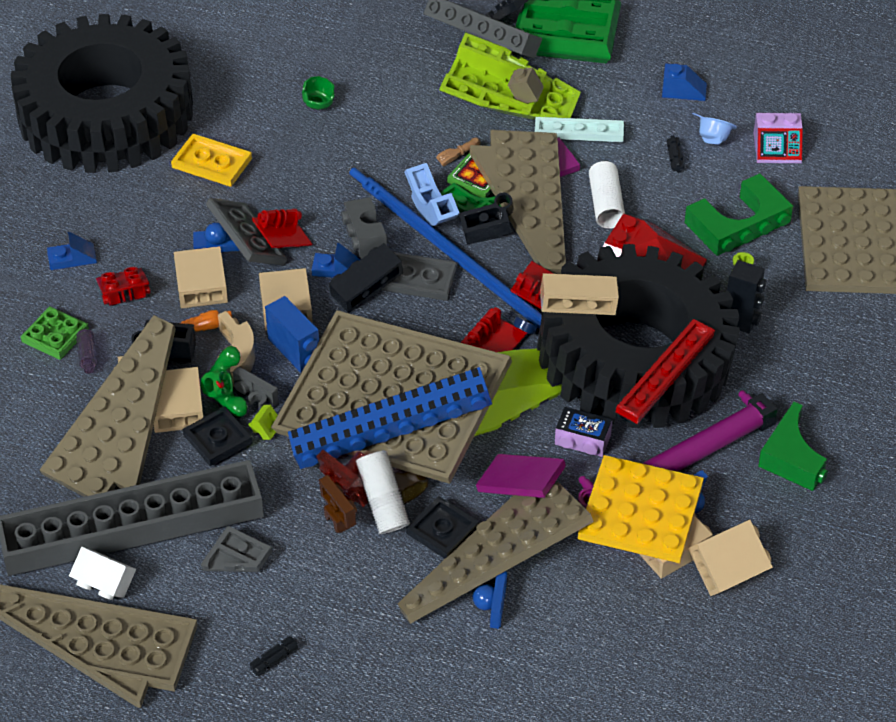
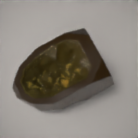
M411 472L394 473L404 504L421 495L429 485V479L425 476Z

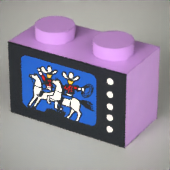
M564 407L556 426L555 445L603 457L611 437L612 419Z

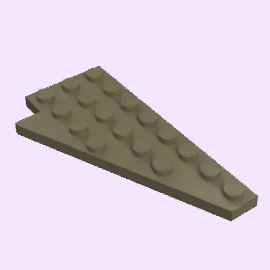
M490 130V146L470 145V155L495 196L503 192L511 195L514 210L508 216V219L533 261L554 274H561L562 266L566 264L557 133ZM504 202L500 205L501 207H506L509 203Z
M153 315L40 468L42 475L83 497L113 491L116 486L122 489L140 484L176 329L173 324Z
M559 482L552 486L545 498L513 495L490 518L479 523L475 532L397 603L400 611L410 624L593 523L591 514Z
M0 584L1 621L132 705L141 708L148 687L175 692L198 626L197 619Z

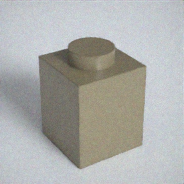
M533 67L515 70L508 83V87L515 99L524 103L537 102L544 88Z

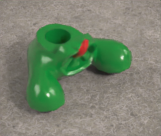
M230 345L222 350L212 368L201 378V389L208 397L214 398L223 407L225 406L233 416L240 418L246 415L248 405L243 397H236L233 394V380L230 367L239 364L241 354L237 347Z

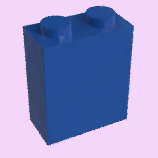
M283 296L265 306L268 339L302 373L318 345L319 331L286 296Z

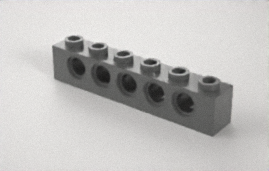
M428 0L423 13L532 58L536 57L543 39L449 0Z

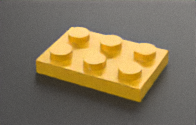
M192 134L172 159L171 165L174 169L232 187L252 160V152Z

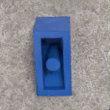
M665 63L663 98L705 101L707 83L687 65Z

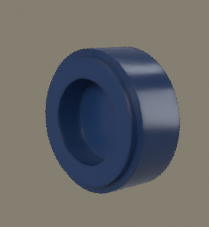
M517 316L513 322V326L531 335L535 334L538 326Z

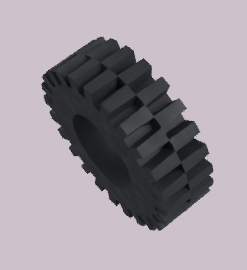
M99 14L98 24L89 25L87 16L76 18L77 28L71 30L65 21L55 25L56 37L47 31H43L37 35L38 45L28 42L23 47L24 57H16L14 61L15 71H11V87L16 114L23 140H29L30 149L35 154L43 151L45 161L53 164L61 157L63 168L68 170H74L78 162L83 161L86 173H96L98 162H106L108 173L119 171L118 160L127 159L131 168L141 166V153L144 152L150 159L155 160L161 156L160 144L172 149L177 144L176 134L184 136L187 132V121H192L193 97L187 53L185 50L181 51V44L176 37L169 39L168 30L159 27L153 31L151 21L142 19L133 27L132 18L128 15H121L117 24H111L109 14ZM103 85H117L130 89L121 95L107 99L92 100L76 96L87 89Z
M623 244L621 256L616 257L611 246L600 247L597 260L587 251L579 255L577 266L570 261L562 266L561 274L617 277L619 296L615 315L542 312L537 350L540 351L539 363L541 369L548 368L547 380L552 387L562 384L560 396L569 403L581 395L580 411L592 413L599 405L604 408L603 417L612 419V424H614L618 414L616 413L617 405L693 319L714 329V336L646 415H649L653 428L665 427L669 413L679 424L688 421L691 409L700 415L707 410L709 399L715 402L719 398L722 387L726 386L740 332V328L737 327L739 313L737 309H731L733 298L729 291L719 293L721 281L715 275L702 280L704 267L697 262H694L684 270L681 268L683 255L672 251L668 260L663 261L658 259V247L648 246L646 256L642 257L637 256L635 244ZM619 322L641 323L661 331L672 343L653 348L636 347L613 338L603 327ZM628 419V427L640 428L641 421L636 424Z

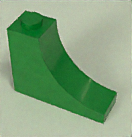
M793 402L762 448L758 467L814 491L817 484H822L827 476L828 470L825 469L827 458L816 453L804 441L798 426L803 405Z

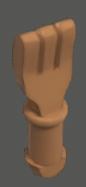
M472 138L463 145H458L456 149L449 148L442 151L436 156V159L444 167L456 160L460 155L463 156L466 152L470 151V145H480L481 141L478 138Z

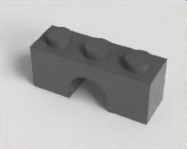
M371 197L344 202L345 211L341 212L343 225H346L348 238L351 237L352 248L354 251H358L360 259L368 255L369 251L374 247H379L383 243L387 245L386 233L382 223H377L376 209Z

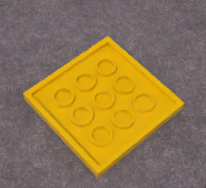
M604 455L586 507L594 522L579 530L578 540L680 563L704 478Z

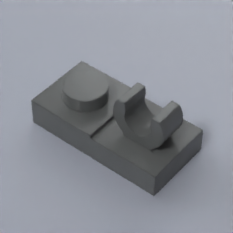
M238 367L233 372L234 388L240 394L248 396L250 405L255 401H259L258 407L260 410L263 405L271 404L274 409L279 404L277 387L241 367Z

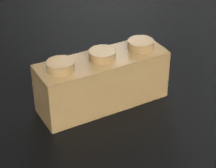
M543 273L540 289L542 312L616 314L619 299L617 277Z

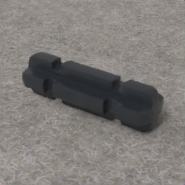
M672 135L667 139L672 171L679 173L685 167L680 139Z
M288 636L281 641V645L278 643L263 653L261 659L258 657L250 662L251 671L256 676H260L266 671L265 668L270 669L286 658L287 653L290 655L298 649L297 642L291 636Z

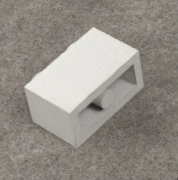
M81 547L69 576L77 580L76 585L91 590L92 587L99 589L98 595L113 600L114 596L125 597L136 569L95 550Z

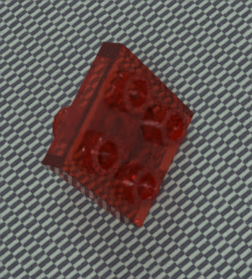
M322 450L316 456L320 464L319 470L325 476L328 475L334 483H339L347 500L351 499L354 503L357 502L364 507L369 502V499H367L363 484L357 476L359 470L356 460L365 455L358 451L344 466L325 450Z

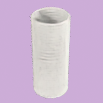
M601 161L595 163L589 170L595 218L599 226L614 228L621 216L625 214L618 169L612 162Z
M387 451L375 452L356 460L379 534L396 531L410 524L399 492L398 483H396L394 471H392L391 461H389V456H387Z

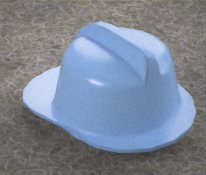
M692 113L700 117L699 133L708 144L719 145L727 140L732 129L737 128L732 123Z

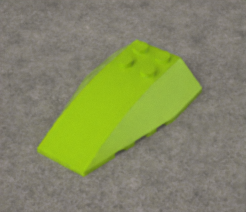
M465 32L449 73H446L439 90L441 92L483 108L534 120L536 117L571 118L580 96V91L558 78L553 80L546 75L547 72L539 68L536 70L534 68L544 86L539 100L531 103L516 100L508 87V83L515 70L531 68L528 65L529 61L522 57L520 59L511 55L512 51L505 47Z
M537 348L497 352L510 356L512 363L475 436L494 431L502 427V423L505 421L517 419L520 417V413L529 408L533 410L539 407L540 402L546 399L552 400L561 395L562 384L552 387L547 380L548 368L541 369L539 363L540 351Z

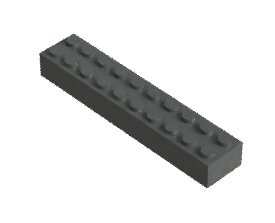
M246 460L0 516V543L7 574L11 576L75 561L81 547L95 550L101 554H107L263 518L262 497L251 461Z

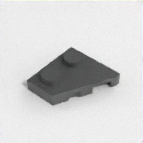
M227 526L200 565L204 571L259 572L273 551L271 546Z

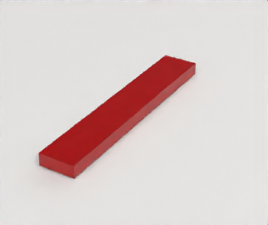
M693 319L617 405L616 413L638 424L711 340L715 330Z

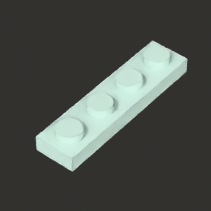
M536 117L535 132L557 133V138L560 137L563 140L623 142L624 121Z

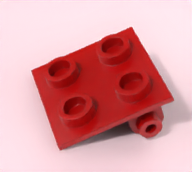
M297 209L263 210L261 213H258V217L252 218V221L271 248L312 245L309 238L298 225V220L302 218V213Z
M531 261L524 272L519 273L516 283L510 291L541 309L540 289L543 273H554Z
M128 267L123 272H107L102 274L101 277L96 278L103 294L104 305L109 304L111 306L121 303L118 291H120L123 303L126 302L124 290H127L130 301L133 300L131 288L135 300L145 298L147 294H150L149 281L142 268Z
M494 307L488 310L461 343L493 352L510 351L517 347L527 335V332L502 320L501 310Z

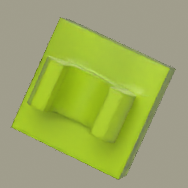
M271 404L263 405L248 425L254 433H259L263 440H271L276 433L271 427L278 415Z

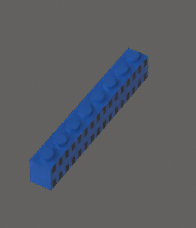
M478 367L288 431L293 455L300 469L312 467L329 459H336L353 451L362 450L377 443L386 442L400 435L410 434L427 426H434L439 422L457 418L474 410H481L486 406L492 405V401L482 371Z

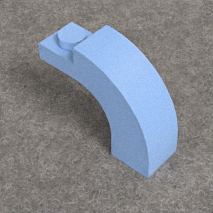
M427 163L405 170L404 173L412 190V200L427 223L434 226L459 216V210L452 193L441 195Z

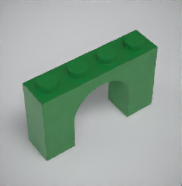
M760 173L741 183L740 199L755 213L750 218L742 220L727 218L720 214L705 198L686 206L684 223L716 256L730 252L744 243H749L751 240L766 235L770 231L791 222L793 205Z

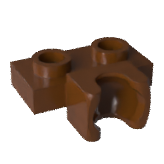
M328 475L319 479L321 496L327 503L323 507L326 520H332L336 533H341L355 526L357 508L351 499H346L339 483H334Z

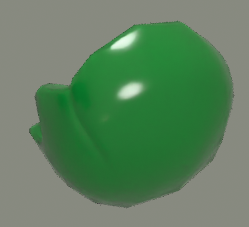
M320 76L308 78L303 84V102L311 109H327L333 103L335 97L334 84L327 78Z

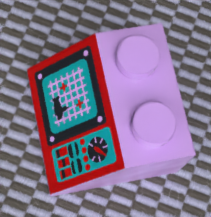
M756 113L753 133L757 163H802L803 128L801 113Z

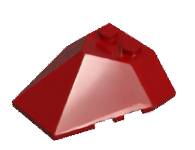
M627 214L621 216L603 247L611 246L616 257L621 256L623 244H635L637 256L642 257L646 256L648 246L658 247V259L667 261L673 251L683 255L681 268L684 270L694 262L699 263L703 267L707 263L706 258L652 222Z

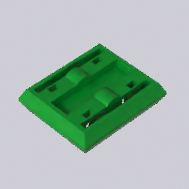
M528 0L520 7L516 28L543 38L536 56L607 63L611 60L621 2L619 0Z

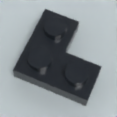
M502 0L494 6L496 8L494 12L490 10L485 15L500 21L506 15L519 9L528 0Z

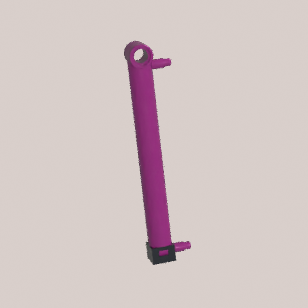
M741 390L738 396L747 407L642 464L679 472L756 429L762 432L775 425L778 408L763 393L752 398L744 390ZM581 476L579 482L584 489L578 495V502L586 509L594 484L585 476Z

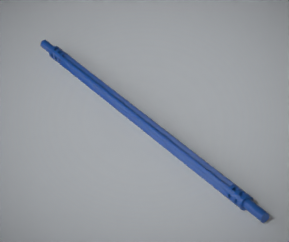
M355 167L350 170L349 174L360 182L366 191L452 260L458 262L462 268L540 329L542 314L523 298L512 293L508 286L403 204L373 178L365 176Z

